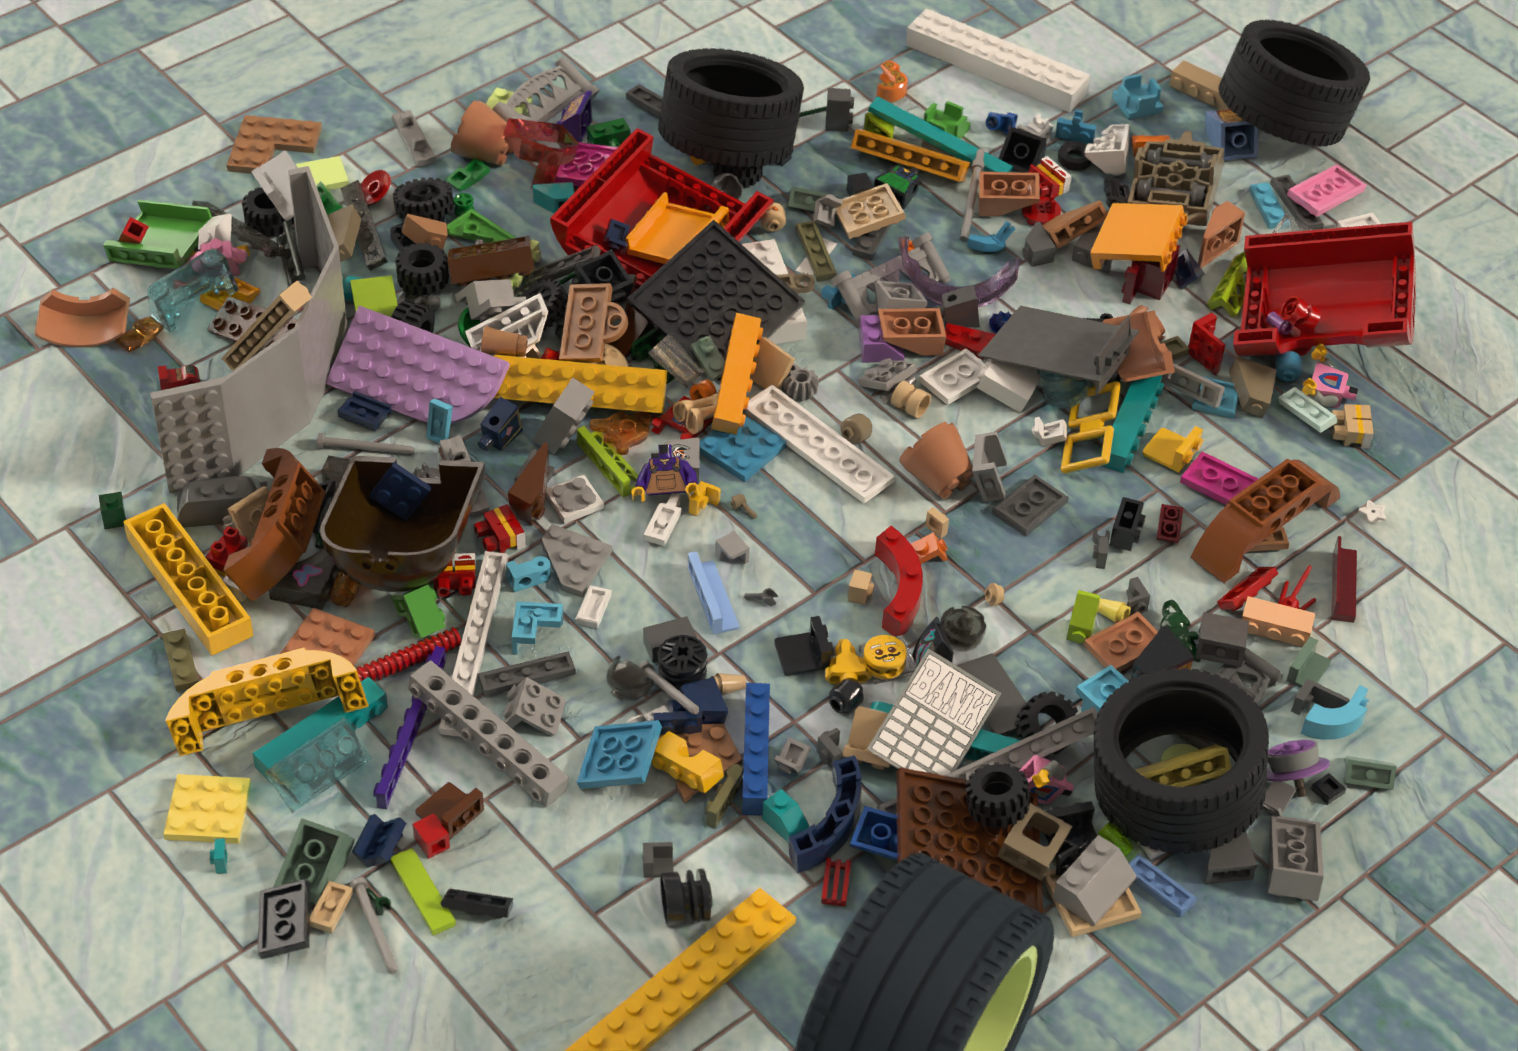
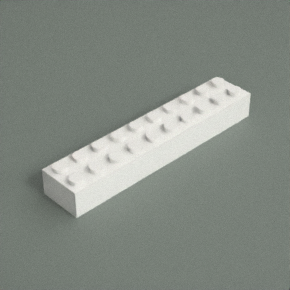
M925 9L907 27L906 46L1070 113L1088 92L1089 74L932 10Z

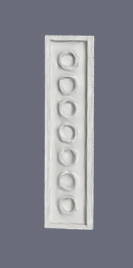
M774 385L769 386L751 398L747 410L743 409V413L786 441L788 447L863 504L895 482V476Z

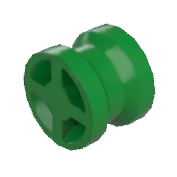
M460 193L454 197V213L456 216L460 217L470 209L474 210V198L472 195Z

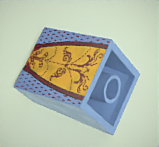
M1231 109L1205 112V131L1213 147L1224 148V161L1258 156L1257 127L1238 117Z

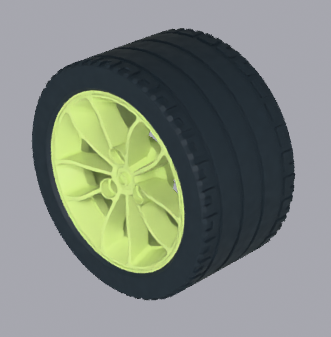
M916 853L904 858L874 888L840 940L810 1002L794 1051H1014L1032 1013L1050 962L1054 943V927L1050 917L1030 909L1027 905L923 853Z

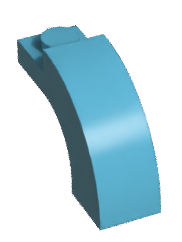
M1359 685L1349 703L1340 708H1325L1314 704L1305 718L1301 734L1316 739L1332 740L1354 733L1363 724L1368 709L1366 708L1369 701L1366 699L1368 689Z

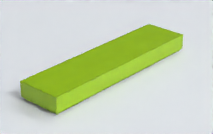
M410 848L392 856L390 863L432 935L434 936L456 926V921L450 910L441 906L443 898L414 849Z

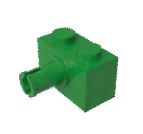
M624 118L587 126V143L619 147L631 135V129Z

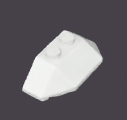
M539 293L465 331L471 348L481 351L482 335L485 326L528 336V348L540 341L548 310L542 295Z

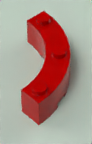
M889 526L876 537L875 556L891 572L893 571L897 580L898 591L891 603L883 610L882 629L900 640L913 625L919 611L923 572L920 560L913 546L897 529Z

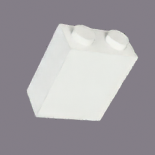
M987 359L985 365L988 368H982L977 377L980 379V382L976 388L1021 413L1043 373L1033 368Z

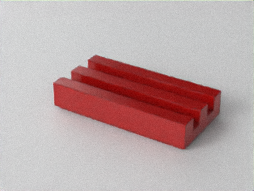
M826 858L821 904L846 907L851 861L846 860V863H843L841 859H836V862L831 861L832 858ZM830 868H834L832 898H827ZM840 869L845 870L842 900L837 899Z

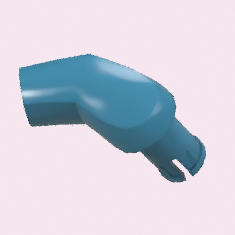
M1005 221L996 234L988 236L971 234L968 239L967 248L981 252L1001 251L1006 247L1005 241L1015 231V227H1009L1011 223Z

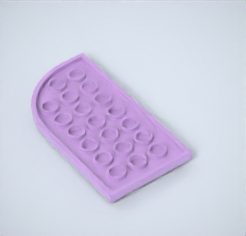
M359 305L327 377L326 384L352 395L355 391L389 404L393 411L424 423L428 422L429 402L435 398L453 406L451 424L471 418L491 402L505 378L510 363Z

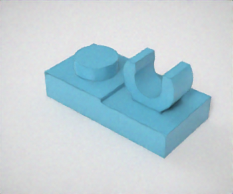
M435 398L429 402L427 439L439 444L441 440L449 439L453 406Z

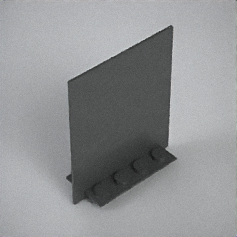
M1019 306L980 352L979 357L1092 381L1093 385L1096 386L1095 395H1098L1128 356L1130 343L1137 336L1139 330L1131 329L1130 315L1117 326Z

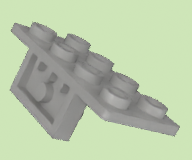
M286 150L251 172L283 219L288 221L294 217L288 170L298 167Z

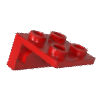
M1211 312L1193 322L1188 344V354L1211 373L1217 375L1220 371L1225 344L1214 335L1217 316Z

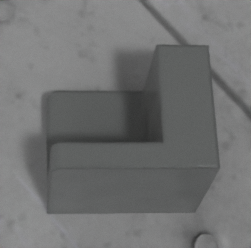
M672 842L643 843L644 878L660 877L661 873L673 872Z

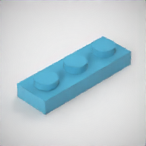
M1270 184L1250 185L1249 192L1268 229L1287 227L1289 220Z

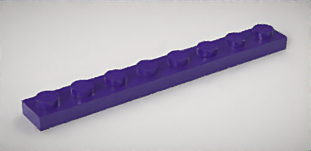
M435 646L433 654L428 655L426 663L431 660L443 670L446 664L445 648ZM412 696V705L405 711L403 727L400 726L398 728L396 744L390 748L389 761L382 767L381 781L375 784L373 796L376 797L378 808L387 809L427 711V705L419 698Z

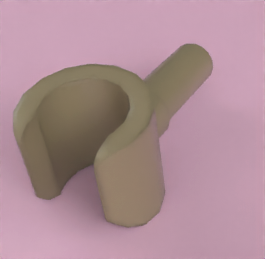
M743 494L731 497L733 509L742 507L753 519L757 518L758 515L747 505Z

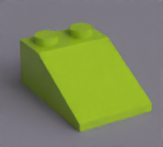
M392 275L350 280L355 313L360 305L383 315L392 316L398 306Z

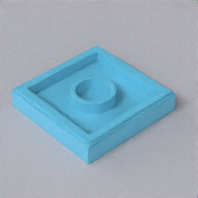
M1204 377L1225 387L1220 406L1214 408L1194 398L1192 409L1234 419L1239 399L1234 384Z

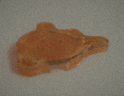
M620 411L606 419H592L590 421V429L592 431L604 432L603 441L615 445L618 454L626 455L631 447L641 444L647 439L652 416L648 412H635L634 415H625V411Z

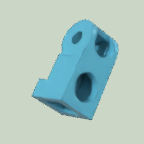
M538 556L531 561L516 564L515 560L507 562L506 578L513 591L517 592L547 582L550 579L549 559Z

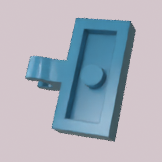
M1075 110L1073 120L1059 117L1055 137L1084 144H1093L1096 125L1082 123L1083 111Z

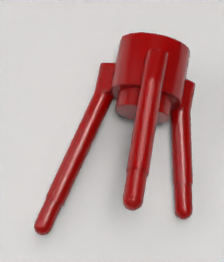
M1309 565L1291 596L1286 598L1289 581H1285L1277 604L1305 611L1316 602V598H1312L1299 608V601L1295 598L1308 577L1312 566Z

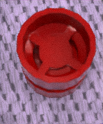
M1297 296L1288 298L1280 311L1281 319L1294 325V327L1304 333H1308L1316 327L1321 314L1319 309L1309 303L1307 304L1306 301Z

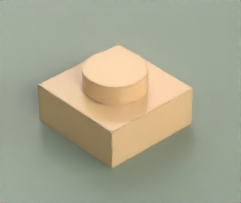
M932 507L927 511L925 526L938 537L943 538L948 532L949 519L945 514Z

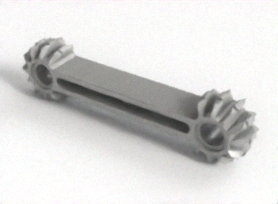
M793 363L787 378L783 382V388L787 396L794 397V400L799 398L804 401L805 398L812 399V396L817 394L819 379L815 375L814 370L808 371L807 367L801 369Z

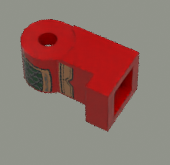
M166 365L158 366L161 390L201 382L199 370L196 366L186 365L176 369H167Z

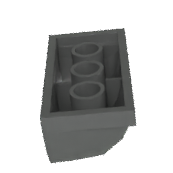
M232 476L201 479L186 483L183 489H177V520L183 528L224 524L223 518L230 515L229 507L262 486L268 487L267 482H259L255 477Z

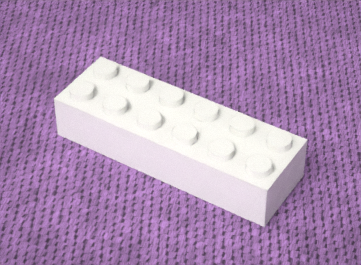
M775 239L742 244L774 274H788ZM802 307L768 339L774 344L805 340L807 320Z

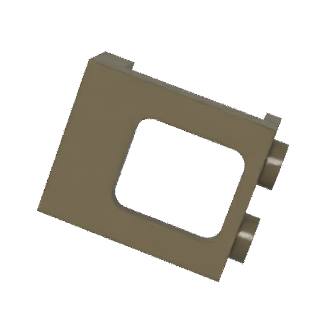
M1030 803L1028 813L1024 814L1025 818L1021 821L1017 820V824L1013 826L1003 842L997 857L1042 881L1072 826ZM1029 824L1049 836L1052 833H1056L1050 845L1044 847L1025 837L1022 831Z

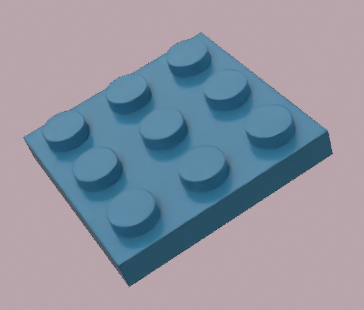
M746 415L743 428L739 427L737 435L712 430L700 440L699 453L745 482L782 452L787 445L786 441Z
M656 720L595 726L576 782L580 789L645 783L662 729L660 722Z

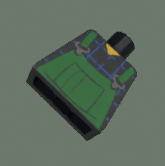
M896 165L877 176L874 181V187L887 183L901 208L905 209L918 192L919 171L915 167L907 170Z

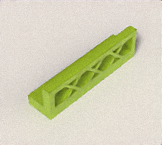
M1245 252L1234 256L1207 302L1211 310L1223 306L1231 317L1238 314L1244 303L1246 283L1243 274L1247 276ZM1236 286H1239L1241 295H1238ZM1229 298L1233 300L1234 307L1228 302Z
M585 426L578 428L577 445L623 498L632 494L631 491L635 488V484L630 486V480L636 482L638 477L634 469L600 430L590 433Z

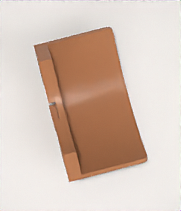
M111 288L103 294L92 296L90 300H79V297L65 295L52 289L40 300L34 335L44 341L66 347H94L109 343L125 333L130 298L115 288Z
M1155 310L1130 315L1131 329L1139 330V333L1130 343L1128 356L1116 370L1120 379L1123 382L1175 373L1171 351L1167 349L1165 343L1160 344L1158 338H1161ZM1128 315L1103 320V323L1119 326Z

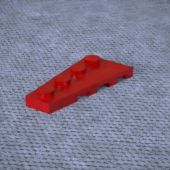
M947 323L945 327V344L960 351L967 349L974 353L977 358L983 360L984 358L979 357V354L996 334Z

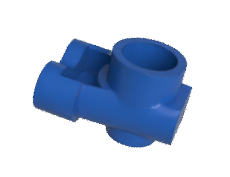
M989 112L986 118V126L989 130L1003 131L1004 135H1007L1010 126L1016 128L1018 115L1010 112L1007 114Z

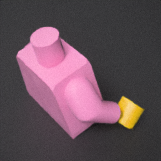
M212 239L209 243L201 244L199 252H192L186 263H189L194 269H200L201 280L220 278L226 274L232 276L240 275L239 263H244L247 256H250L248 245L233 247L231 241Z

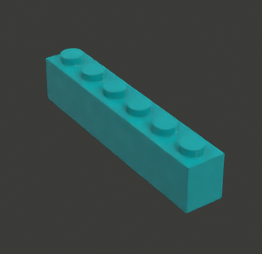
M1163 375L1132 381L1112 426L1114 433L1109 463L1101 465L1102 467L1124 473L1126 466H1131L1134 458V453L1132 452H1137L1140 444L1139 437H1143L1147 426L1145 422H1150L1153 412L1151 409H1155L1159 397L1157 395L1161 396L1164 383H1161Z
M367 677L361 681L369 707L345 713L340 696H338L253 752L255 768L272 785L285 779L294 770L306 765L309 760L318 754L324 753L330 746L338 741H342L348 734L357 728L363 727L366 722L375 716L381 715L388 708L386 692L372 679Z

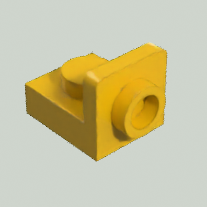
M700 481L698 487L701 495L698 496L697 491L692 493L691 498H689V514L697 516L701 509H705L707 503L718 505L721 492L719 487Z

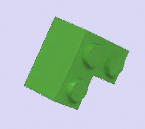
M429 584L390 595L398 616L406 617L414 638H423L446 627L444 623L446 620L445 615L440 608L438 609L435 601L437 599L436 593L432 587H429Z

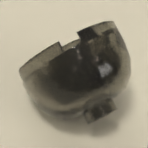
M962 606L961 609L954 610V607L945 611L940 619L949 643L955 651H971L981 644L985 636L986 623L984 622V616L975 608Z
M616 656L611 662L606 675L607 683L612 689L610 693L621 701L623 698L638 700L644 697L654 685V680L651 679L649 682L646 679L648 674L639 666L627 659L623 663L619 661L621 656Z

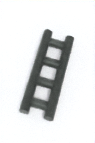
M285 221L283 223L284 232L276 240L290 287L297 280L299 282L304 280L305 273L291 222Z

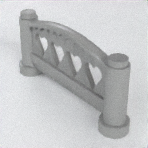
M559 58L554 64L555 68L538 73L525 81L512 94L506 104L500 101L492 109L518 131L517 138L520 140L519 144L524 149H527L537 140L520 137L525 122L545 124L564 110L572 100L586 91H592V99L600 91L595 84L591 85L567 58ZM557 77H561L566 89L555 86L552 80L555 81ZM549 86L553 98L541 94L539 90ZM532 95H537L541 107L530 104L527 99L532 98ZM520 104H524L529 117L516 112L515 108H519ZM526 123V127L522 136L532 137L529 135L527 136L526 131L530 134H535L536 132L535 130L533 131V129L528 127L532 125L531 123ZM533 124L536 130L542 126L539 124Z
M929 232L914 239L912 244L915 249L854 278L849 270L831 279L835 288L838 287L856 322L860 324V315L878 314L876 301L872 305L867 302V288L876 293V281L899 282L900 272L912 280V283L922 295L929 291L936 283L943 286L951 281L950 274L932 243L933 238ZM915 265L926 271L928 278L923 277L922 281H917L915 278Z

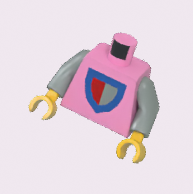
M1320 344L1315 347L1311 354L1312 359L1319 360V363H1316L1312 379L1308 378L1303 382V394L1324 408H1339L1342 398L1355 401L1358 388L1346 385L1349 375L1333 366L1328 357H1324L1327 354V349L1324 345Z
M1034 755L1019 770L1023 771L1025 778L1028 779L1029 792L1038 794V803L1050 804L1059 795L1069 797L1073 792V783L1066 781L1065 768L1055 760L1050 761Z

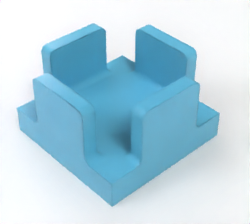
M1141 74L1126 76L1123 78V83L1119 85L1118 90L1113 91V99L1128 120L1163 112L1164 106L1160 102L1161 87L1154 78L1149 80V85H1141Z
M1109 665L1076 686L1075 693L1083 699L1081 711L1084 712L1095 707L1098 713L1106 699L1111 694L1113 695L1117 688L1120 689L1121 685L1129 681L1112 665Z

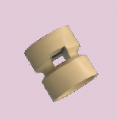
M907 381L900 382L891 397V404L901 410L906 409V413L915 418H920L926 412L931 401V394L922 389L916 390L914 385Z

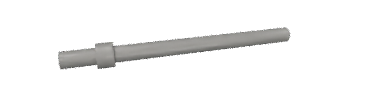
M983 149L977 150L976 159L972 164L973 174L960 240L964 242L968 240L979 184V173L984 169L983 159L985 151Z

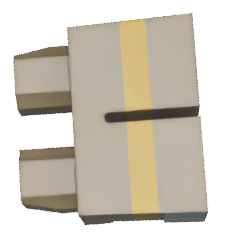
M1344 404L1343 411L1332 410L1331 413L1337 416V423L1332 428V439L1343 440L1344 447L1349 446L1351 443H1359L1361 448L1370 449L1374 435L1370 405Z

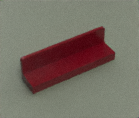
M1338 536L1333 551L1331 620L1354 623L1356 618L1357 550L1341 548V536Z

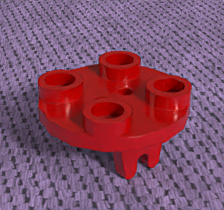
M1050 195V198L1040 196V202L1022 208V214L1027 219L1029 225L1034 226L1039 221L1044 225L1061 215V207L1054 200L1055 196Z

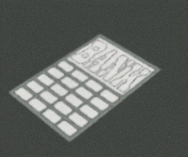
M928 648L867 750L898 769L902 767L945 776L957 770L1002 693Z

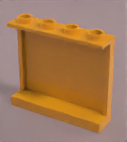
M664 192L651 209L646 212L641 221L636 224L631 233L626 236L625 242L628 243V255L665 264L713 220L724 228L730 221L729 208L721 206L715 214L671 204L668 203L667 192Z
M1112 203L1090 252L1093 269H1101L1105 259L1160 262L1161 272H1164L1167 264L1171 262L1172 252L1176 250L1178 238L1182 236L1183 226L1187 224V214H1184L1183 205Z

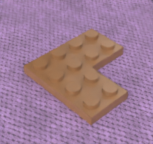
M245 115L227 162V171L252 174V170L257 167L259 168L272 159L275 150L314 153L322 130V123Z

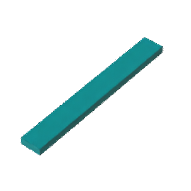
M877 97L869 105L868 112L961 160L970 162V165L976 159L979 148L892 103ZM986 152L984 153V172H1011L1012 165Z

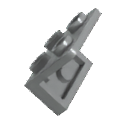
M527 677L517 686L514 685L508 694V698H510L509 703L502 713V716H504L503 722L510 728H513L522 720L540 731L554 736L558 731L566 701L564 697Z

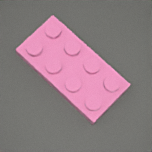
M1336 164L1290 188L1287 196L1308 210L1310 214L1317 217L1364 192L1367 185Z

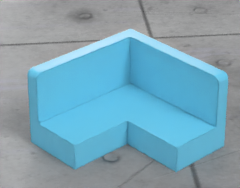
M516 601L512 630V654H517L519 643L535 644L538 626L561 628V625H563V604Z

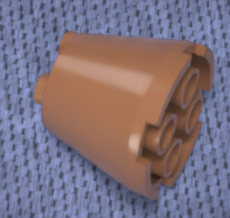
M474 100L462 116V122L458 131L453 136L451 152L461 157L477 158L483 162L503 166L508 152L512 153L515 149L516 143L514 141L518 131L486 103Z
M943 422L929 429L921 435L922 438L914 444L913 448L909 446L902 453L899 459L902 466L943 500L949 498L955 489L958 488L960 491L965 489L970 484L969 479L974 476L972 472L973 464L958 429L952 422L949 425L947 422Z

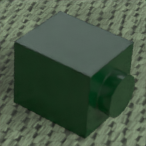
M122 492L99 495L104 529L124 527L123 521L126 520V512Z

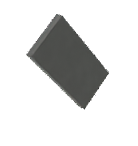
M991 653L957 665L1002 693L984 722L989 731L1004 736L1016 733L1019 727H1015V721L1018 720L1016 716L1021 710L1020 708L1026 704V701L994 654Z

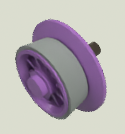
M1288 741L1268 750L1270 768L1267 769V781L1294 780L1297 797H1303L1307 795L1303 778L1324 771L1329 767L1330 762L1326 758L1319 757L1318 743L1316 741Z

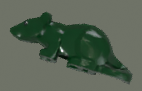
M1172 599L1166 601L1162 607L1163 618L1160 623V629L1166 625L1194 656L1193 661L1200 662L1201 659L1195 658L1197 649L1194 640L1199 639L1197 632H1189L1188 626H1190V621L1183 614L1179 605ZM1170 606H1171L1176 612H1173V613H1172V612H1169Z

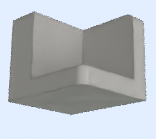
M735 531L716 540L715 556L720 561L727 557L731 560L739 557L744 564L749 562L750 548Z

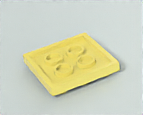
M177 774L165 825L164 839L215 842V839L225 838L226 843L239 844L251 789V779Z

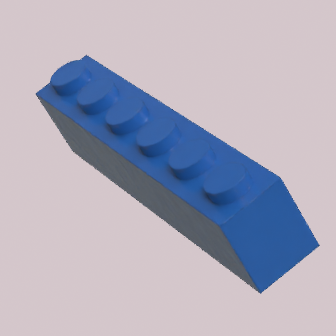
M746 683L742 815L762 816L763 802L767 800L770 684Z

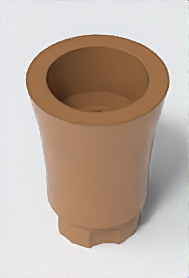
M488 326L484 327L481 352L489 355L525 357L528 336Z

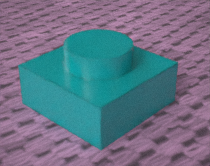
M225 838L215 839L214 849H210V864H215L216 874H227L228 852Z

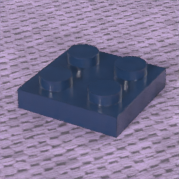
M394 462L371 491L369 497L407 521L432 487Z

